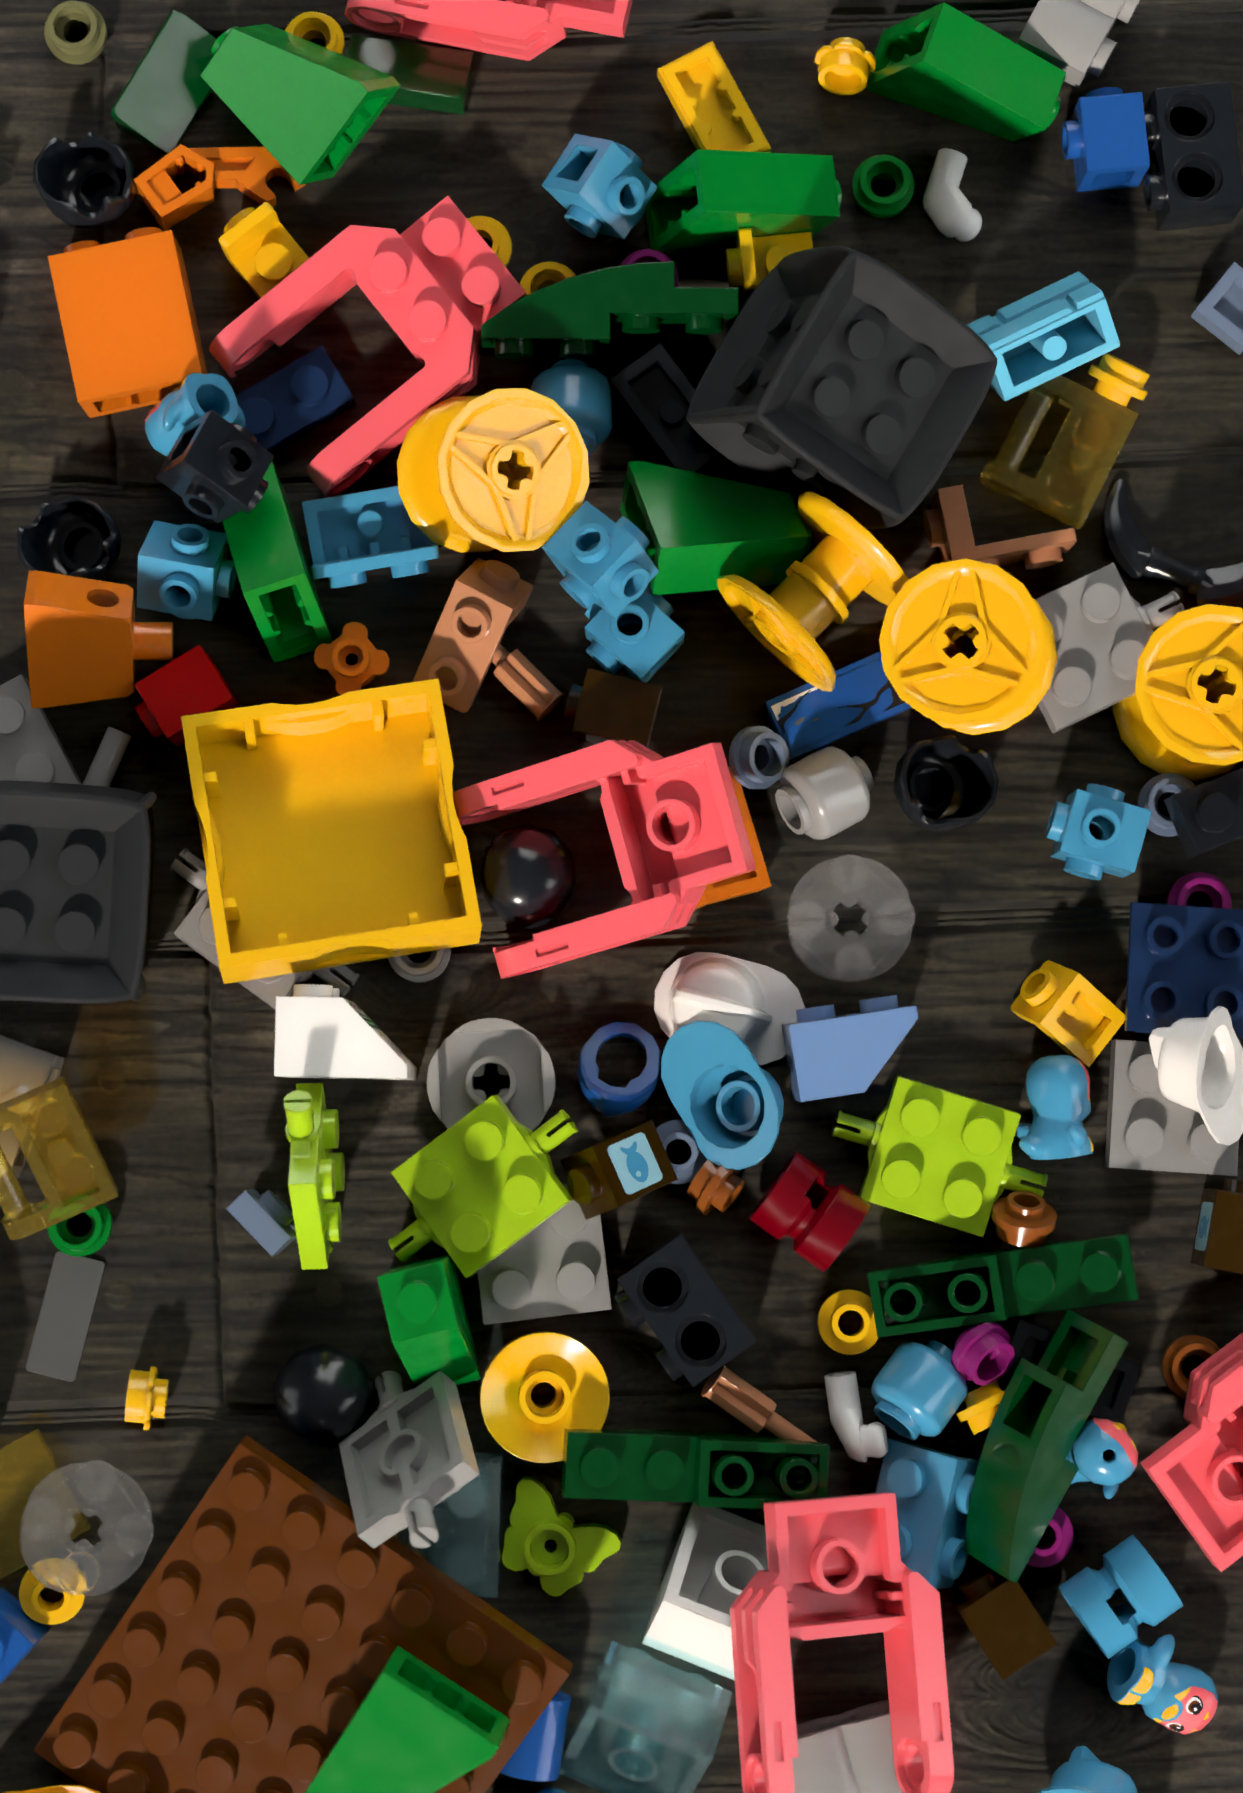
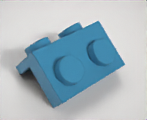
M398 486L302 502L313 566H311L313 579L328 577L330 589L367 583L365 571L391 567L392 578L430 572L428 560L438 559L441 556L439 544L433 543L411 522L398 493Z
M888 1438V1452L883 1458L875 1493H896L901 1562L911 1571H916L922 1575L935 1589L951 1588L955 1579L962 1574L968 1558V1553L964 1551L966 1521L979 1460L970 1457H956L901 1439Z

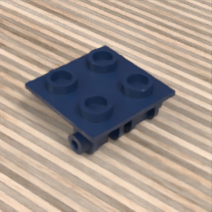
M1131 902L1125 1031L1151 1034L1153 1029L1171 1027L1174 1022L1182 1018L1209 1017L1212 1010L1222 1006L1228 1009L1237 1038H1243V910Z

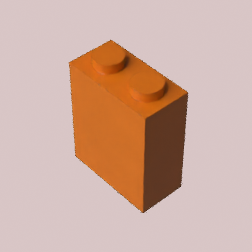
M156 227L139 228L127 233L125 240L102 245L100 242L93 240L78 241L67 245L63 249L64 253L47 256L77 401L89 418L157 404L174 389L181 386L183 380L192 373L208 374L182 249L172 230L162 232L161 229Z

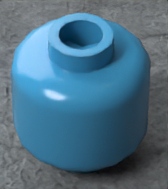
M565 359L554 363L551 368L544 370L533 380L531 391L553 399L576 422L588 450V455L592 454L599 445L609 438L612 430L611 387L607 377L602 373L588 367L583 361Z
M930 1340L927 1346L916 1342L900 1344L876 1376L871 1387L872 1395L877 1403L873 1409L877 1417L893 1431L910 1440H916L919 1435L926 1437L939 1435L968 1393V1385L965 1378L951 1364L953 1351L935 1340Z

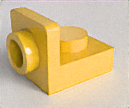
M269 202L263 203L257 209L248 207L238 212L226 224L224 228L225 233L218 240L227 260L259 299L309 259L280 223L276 211Z
M751 227L738 228L736 248L726 249V268L729 287L740 286L742 304L747 295L758 287L761 281L783 258L795 252L813 249L812 232L752 237Z
M1050 960L1045 961L1039 969L1032 972L1025 979L1019 996L1010 1007L1018 1017L1036 1025L1068 1055L1080 1060L1087 1067L1091 1066L1125 1021V1014L1079 972Z

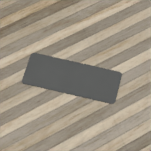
M61 1251L56 1252L26 1364L27 1371L68 1382L75 1380L105 1268L104 1262L83 1256H70Z

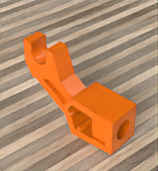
M180 144L134 179L137 195L164 231L214 202L215 189L238 188L239 191L258 204L262 205L265 202H269L274 207L276 205V196L267 186L271 178L275 176L286 178L295 192L306 185H299L264 146L187 148ZM185 170L203 181L196 182L195 187L182 194L172 179L178 174H184Z

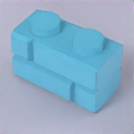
M1079 271L997 310L996 315L993 317L988 314L967 324L997 357V366L990 387L995 389V392L1004 401L1012 399L1120 347V341L1103 292L1092 282L1090 283L1089 279Z

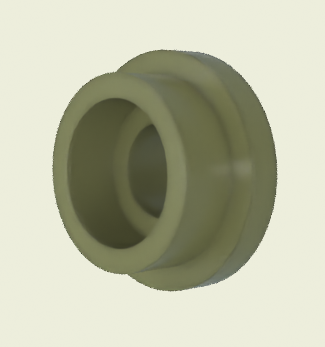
M66 1L57 5L49 14L44 27V36L50 51L55 57L65 63L79 65L88 63L101 54L107 43L108 30L101 13L95 7L81 1ZM75 28L87 30V35L83 40L76 43L67 41V36L71 30Z

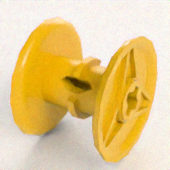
M527 388L494 389L482 396H452L425 409L406 432L397 459L398 493L411 522L433 543L459 553L489 552L493 549L503 552L534 551L545 545L582 506L589 486L588 450L576 422L553 399Z
M808 491L802 492L798 497V512L802 521L811 528L812 539L817 546L802 562L795 560L785 571L787 577L770 594H767L749 580L735 574L720 576L717 578V586L725 602L741 623L770 653L807 683L822 691L832 692L835 688L836 672L828 656L815 639L833 621L837 624H842L849 617L847 607L862 591L889 606L909 578L893 556L849 513L829 499Z
M966 558L933 564L906 581L886 609L879 637L883 671L899 698L942 728L970 735L1003 731L1030 715L1050 689L1058 659L1053 626L1039 603L1030 596L1024 584L997 565ZM971 639L978 651L974 656L968 658L962 646Z
M1205 604L1181 611L1157 628L1150 636L1137 662L1135 695L1112 706L1121 740L1141 764L1160 774L1176 773L1192 781H1201L1228 773L1243 761L1242 608Z

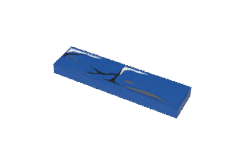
M971 639L962 646L968 658L974 656L978 651ZM881 651L835 671L836 683L832 692L822 691L807 683L765 702V709L776 733L787 744L789 762L913 708L899 698L884 673Z

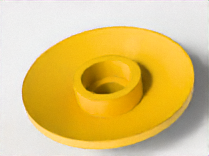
M555 1332L527 1334L504 1346L488 1365L480 1389L481 1413L492 1437L510 1454L534 1463H553L563 1460L565 1429L601 1430L608 1414L610 1401L608 1380L597 1357L578 1340ZM542 1382L551 1384L555 1390L553 1399L545 1405L536 1404L531 1399L532 1389Z

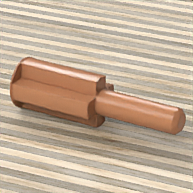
M499 644L492 660L497 666L493 672L494 676L538 721L545 718L558 706L565 694L561 693L518 649L509 653Z
M725 1365L712 1373L705 1382L701 1396L707 1397L756 1433L765 1428L781 1439L817 1442L775 1412L777 1404L772 1399L726 1368Z

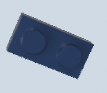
M322 345L236 395L238 406L241 407L245 416V428L255 436L257 444L271 454L356 405L353 395Z

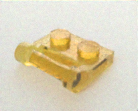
M1060 375L1029 390L1030 392L995 461H988L979 481L987 488L999 494L1012 496L1080 530L1139 414ZM1059 403L1070 410L1035 479L1019 472L1018 469L1051 404Z
M64 1076L0 1103V1132L9 1128L12 1129L45 1197V1200L38 1203L28 1202L0 1146V1206L5 1214L1 1219V1223L10 1240L25 1238L118 1197V1188Z

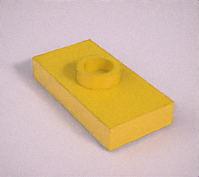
M713 41L657 69V78L696 149L771 153V147Z

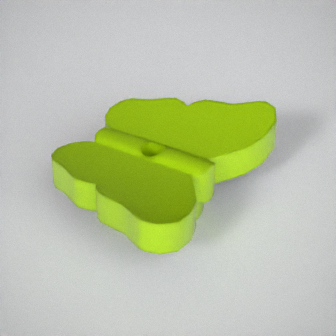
M524 1476L518 1481L516 1501L509 1516L511 1524L505 1531L504 1548L501 1556L503 1564L508 1569L513 1571L528 1569L532 1575L540 1576L541 1587L548 1595L557 1597L579 1584L585 1572L590 1573L594 1571L604 1559L620 1550L622 1538L618 1531L598 1523L574 1524V1518L569 1513L562 1512L558 1515L551 1494L541 1482L529 1476ZM554 1540L557 1546L549 1548L546 1545V1541Z

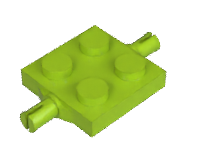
M899 1075L895 1077L886 1107L878 1115L875 1122L839 1110L835 1119L836 1122L859 1130L855 1131L836 1124L833 1125L832 1137L842 1138L867 1146L868 1167L859 1193L860 1198L870 1203L980 1237H984L993 1204L1001 1196L1004 1189L1013 1192L1029 1191L1042 1197L1044 1194L1042 1188L1020 1181L1025 1180L1044 1187L1047 1185L1048 1174H1041L1012 1165L1011 1147L1021 1118L1019 1112Z
M297 1083L296 1091H292L284 1097L285 1103L283 1105L287 1117L285 1127L286 1138L290 1142L288 1187L302 1270L328 1269L329 1254L333 1250V1242H341L342 1237L340 1202H333L336 1191H344L345 1188L343 1152H332V1149H338L339 1117L337 1109H326L323 1083Z
M492 1095L393 1170L391 1174L411 1200L415 1216L417 1217L416 1221L388 1240L390 1248L394 1250L400 1248L414 1237L411 1242L397 1251L395 1255L402 1262H406L409 1257L433 1240L448 1252L465 1278H468L573 1201L572 1196L556 1176L551 1157L548 1154L571 1135L578 1132L576 1124L568 1122L552 1135L553 1131L571 1119V1117L561 1109L559 1113L535 1131H532L515 1119L499 1095Z

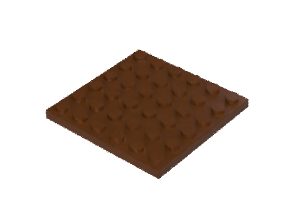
M246 1435L229 1457L33 1751L82 1786L101 1793H305L320 1765L398 1645L510 1718L501 1744L490 1760L434 1792L486 1793L570 1675L574 1663L395 1538L390 1537L373 1549L357 1536L352 1508Z

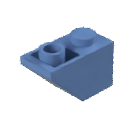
M897 995L859 1000L860 1013L836 1016L834 1004L796 1010L797 1022L782 1024L793 1100L806 1102L864 1093L918 1020L917 1006H898Z

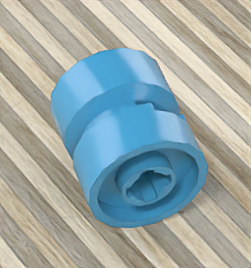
M1130 1535L1102 1555L1103 1568L1097 1571L1090 1567H1085L1058 1586L1059 1591L1077 1618L1108 1659L1138 1638L1137 1626L1144 1622L1151 1626H1156L1183 1606L1182 1601L1168 1579L1134 1535ZM1118 1590L1125 1602L1110 1608L1106 1600L1112 1597L1114 1591Z

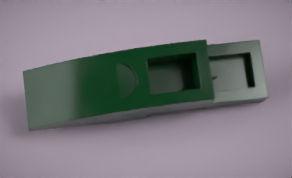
M674 261L635 263L603 268L554 283L507 306L481 325L483 348H495V356L499 358H530L533 356V348H558V356L561 358L589 359L596 357V348H609L610 323H622V332L630 334L660 332V323L685 324V332L690 334H718L723 332V324H733L738 316V288L674 287Z
M1129 1233L1072 1241L1045 1242L1040 1246L1029 1248L1012 1247L903 1265L867 1273L878 1338L1004 1321L1008 1317L1139 1300Z
M1069 1309L1038 1365L1036 1366L1024 1358L1020 1360L991 1423L971 1491L964 1551L1014 1583H1017L1078 1471L1077 1465L1065 1458L1129 1343L1115 1333Z
M625 1428V1431L565 1429L561 1495L564 1498L687 1502L694 1503L698 1507L764 1509V1503L827 1498L830 1445L801 1440L693 1431Z

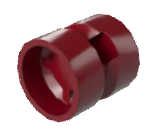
M795 1152L760 1198L749 1219L777 1240L790 1236L793 1239V1251L821 1272H824L853 1237L866 1217L871 1205L843 1184L830 1188L826 1185V1172L800 1153Z

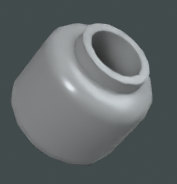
M834 746L821 748L784 769L780 779V789L775 793L776 804L783 820L794 833L798 835L805 834L815 840L828 839L866 817L870 809L869 791L873 789L874 781L868 766L861 758L857 756L851 758L845 751Z

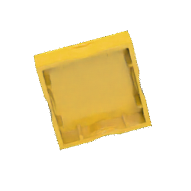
M439 678L349 691L340 696L310 704L268 703L181 716L192 793L199 821L205 860L206 884L217 956L224 984L479 944L482 923L467 838L461 828L453 801L452 779L454 764Z

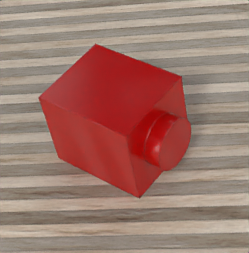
M200 644L134 684L144 700L135 706V709L148 731L155 739L165 734L167 739L177 747L185 743L181 716L241 708V705L213 660Z

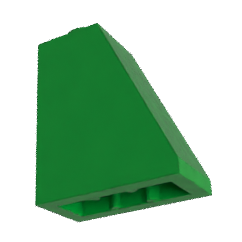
M943 2L882 31L874 53L876 68L873 72H869L868 83L865 88L874 94L1014 142L1046 130L1054 121L1061 105V98L1058 94L1066 72Z
M269 24L246 27L235 26L226 30L213 44L211 53L214 56L200 75L299 185L333 178L401 86L391 75Z
M697 149L656 184L658 188L645 206L650 249L669 255L736 247L738 228L751 227L752 237L812 232L813 237L840 217L839 208L842 193L840 184L835 178L833 155Z
M272 461L263 477L268 482V488L259 503L249 513L239 511L223 520V525L242 593L272 661L277 663L314 651L320 644H330L333 640L285 491Z
M644 461L628 462L620 511L622 516L635 524L650 541V544L644 550L659 571L648 583L652 596L719 590L717 578L731 574L739 575L757 586L778 585L787 577L785 571L795 560L802 562L803 557L811 552V528L802 521L789 492Z
M449 1254L392 1267L377 1276L392 1343L415 1388L440 1370L456 1385L482 1379L455 1262Z
M397 1645L315 1773L305 1793H434L490 1760L501 1744L510 1718Z

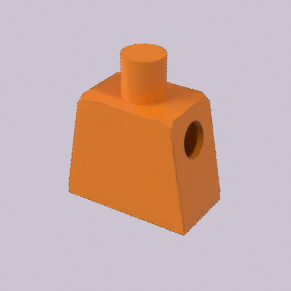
M44 571L28 572L24 598V617L31 708H48L128 697L135 690L137 660H173V622H135L134 589L130 586Z

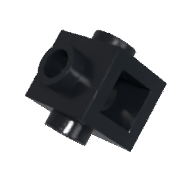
M210 410L182 429L156 479L181 496L186 507L193 513L220 523L239 511L249 513L259 503L268 488V482L263 477L274 455L257 444L255 436L246 428L229 423L216 412Z

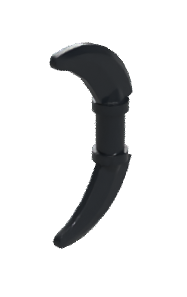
M1117 479L1104 504L1103 534L1114 562L1130 580L1137 581L1141 576L1150 580L1153 577L1184 590L1185 595L1192 597L1193 605L1196 607L1205 604L1227 606L1243 599V562L1222 568L1206 569L1198 565L1192 567L1162 554V550L1152 547L1133 520L1127 500L1126 481L1124 479Z

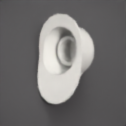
M695 952L678 958L663 972L655 989L654 1011L660 1028L669 1038L680 1027L696 1021L718 1022L733 1030L741 1038L759 1065L779 1060L786 1055L782 1024L797 1022L796 1010L805 1008L798 988L785 974L766 965L711 952Z
M1218 1006L1211 1011L1209 1017L1182 1018L1174 1022L1171 1027L1153 1029L1148 1039L1153 1062L1158 1070V1083L1162 1095L1168 1100L1199 1112L1209 1133L1217 1143L1230 1146L1238 1141L1243 1133V1048L1233 1029L1228 1009Z

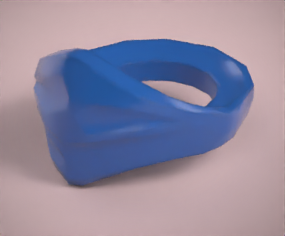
M613 1022L597 1029L583 1045L579 1053L577 1078L582 1095L592 1109L605 1116H616L634 1111L651 1097L658 1085L661 1075V1051L654 1037L635 1023ZM616 1037H627L635 1040L645 1050L647 1057L646 1066L641 1075L630 1080L626 1088L610 1086L598 1079L597 1053L605 1042Z

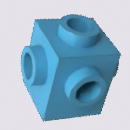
M574 134L542 184L567 210L564 215L565 220L574 229L591 238H596L597 234L600 233L625 239L629 231L641 220L645 206L658 188L640 170L643 162L632 150L611 140L581 134Z
M585 501L542 547L564 577L559 582L560 585L577 603L585 609H589L595 602L614 618L630 602L642 595L648 583L659 572L644 550L650 544L645 534L624 516L615 523L588 501Z
M154 520L138 553L137 608L170 613L182 619L197 618L212 621L221 598L230 599L232 597L237 578L234 561L228 560L229 543L226 533L210 531L195 524L177 525Z
M648 585L642 595L630 602L616 618L612 617L595 602L584 614L590 619V622L585 626V635L592 643L586 649L591 658L610 674L615 675L621 669L630 679L646 683L684 643L685 632L669 618L674 612L672 606L661 595L652 596ZM626 626H635L640 630L632 636L624 635L620 632Z
M1090 783L1087 784L1086 791L1076 789L1066 797L1065 803L1056 801L1052 808L1045 832V838L1054 840L1050 857L1066 861L1063 870L1082 878L1101 880L1103 872L1124 878L1136 870L1152 810L1123 802L1125 793L1108 786ZM1089 825L1097 829L1099 840L1091 835Z

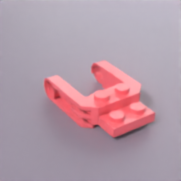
M347 0L345 16L353 24L379 34L530 61L566 38L568 28L624 38L633 0Z
M446 196L400 235L395 229L349 225L227 325L215 337L209 347V352L227 375L234 378L236 376L235 371L253 362L272 345L276 344L280 348L350 289L358 285L417 361L425 365L413 377L325 447L309 463L306 468V474L325 498L343 493L400 448L406 432L425 409L452 396H463L476 386L480 360L481 325L507 306L528 296L449 196Z
M607 740L453 792V801L461 826L497 819L601 785L602 794L600 801L624 888L628 890L632 897V904L533 934V939L494 947L493 952L501 979L541 970L686 927L707 884L757 870L722 743L706 744L664 758L635 740Z
M1243 1332L1191 1371L1183 1418L1189 1426L1140 1462L1211 1564L1220 1572L1243 1556Z
M883 1492L764 1503L768 1570H758L730 1607L743 1793H795L792 1758L799 1756L790 1639L806 1641L883 1632L893 1762L898 1785L902 1793H950L954 1782V1760L940 1593L922 1575L916 1571H911L901 1562L896 1493Z

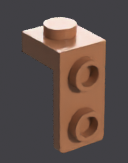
M963 484L937 489L930 503L931 509L924 510L923 513L928 544L930 548L939 546L942 563L966 558L1000 567V565L1024 561L1026 569H1039L1062 562V554L1068 552L1077 541L1075 529L1068 528L975 546Z
M478 557L456 579L413 682L439 678L443 703L461 713H466L473 705L507 626L525 607L534 586L520 579L519 573L511 566L496 560L485 561Z

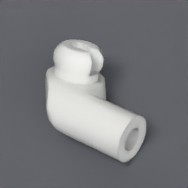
M942 148L937 153L923 196L924 210L938 230L946 237H955L958 241L967 242L977 236L982 226L981 214L972 208L971 203L959 189L968 159L964 154L956 150Z
M841 1371L825 1375L824 1380L830 1421L848 1456L859 1462H867V1457L880 1458L885 1456L888 1452L885 1426L879 1422H872L867 1425L863 1423L856 1372Z

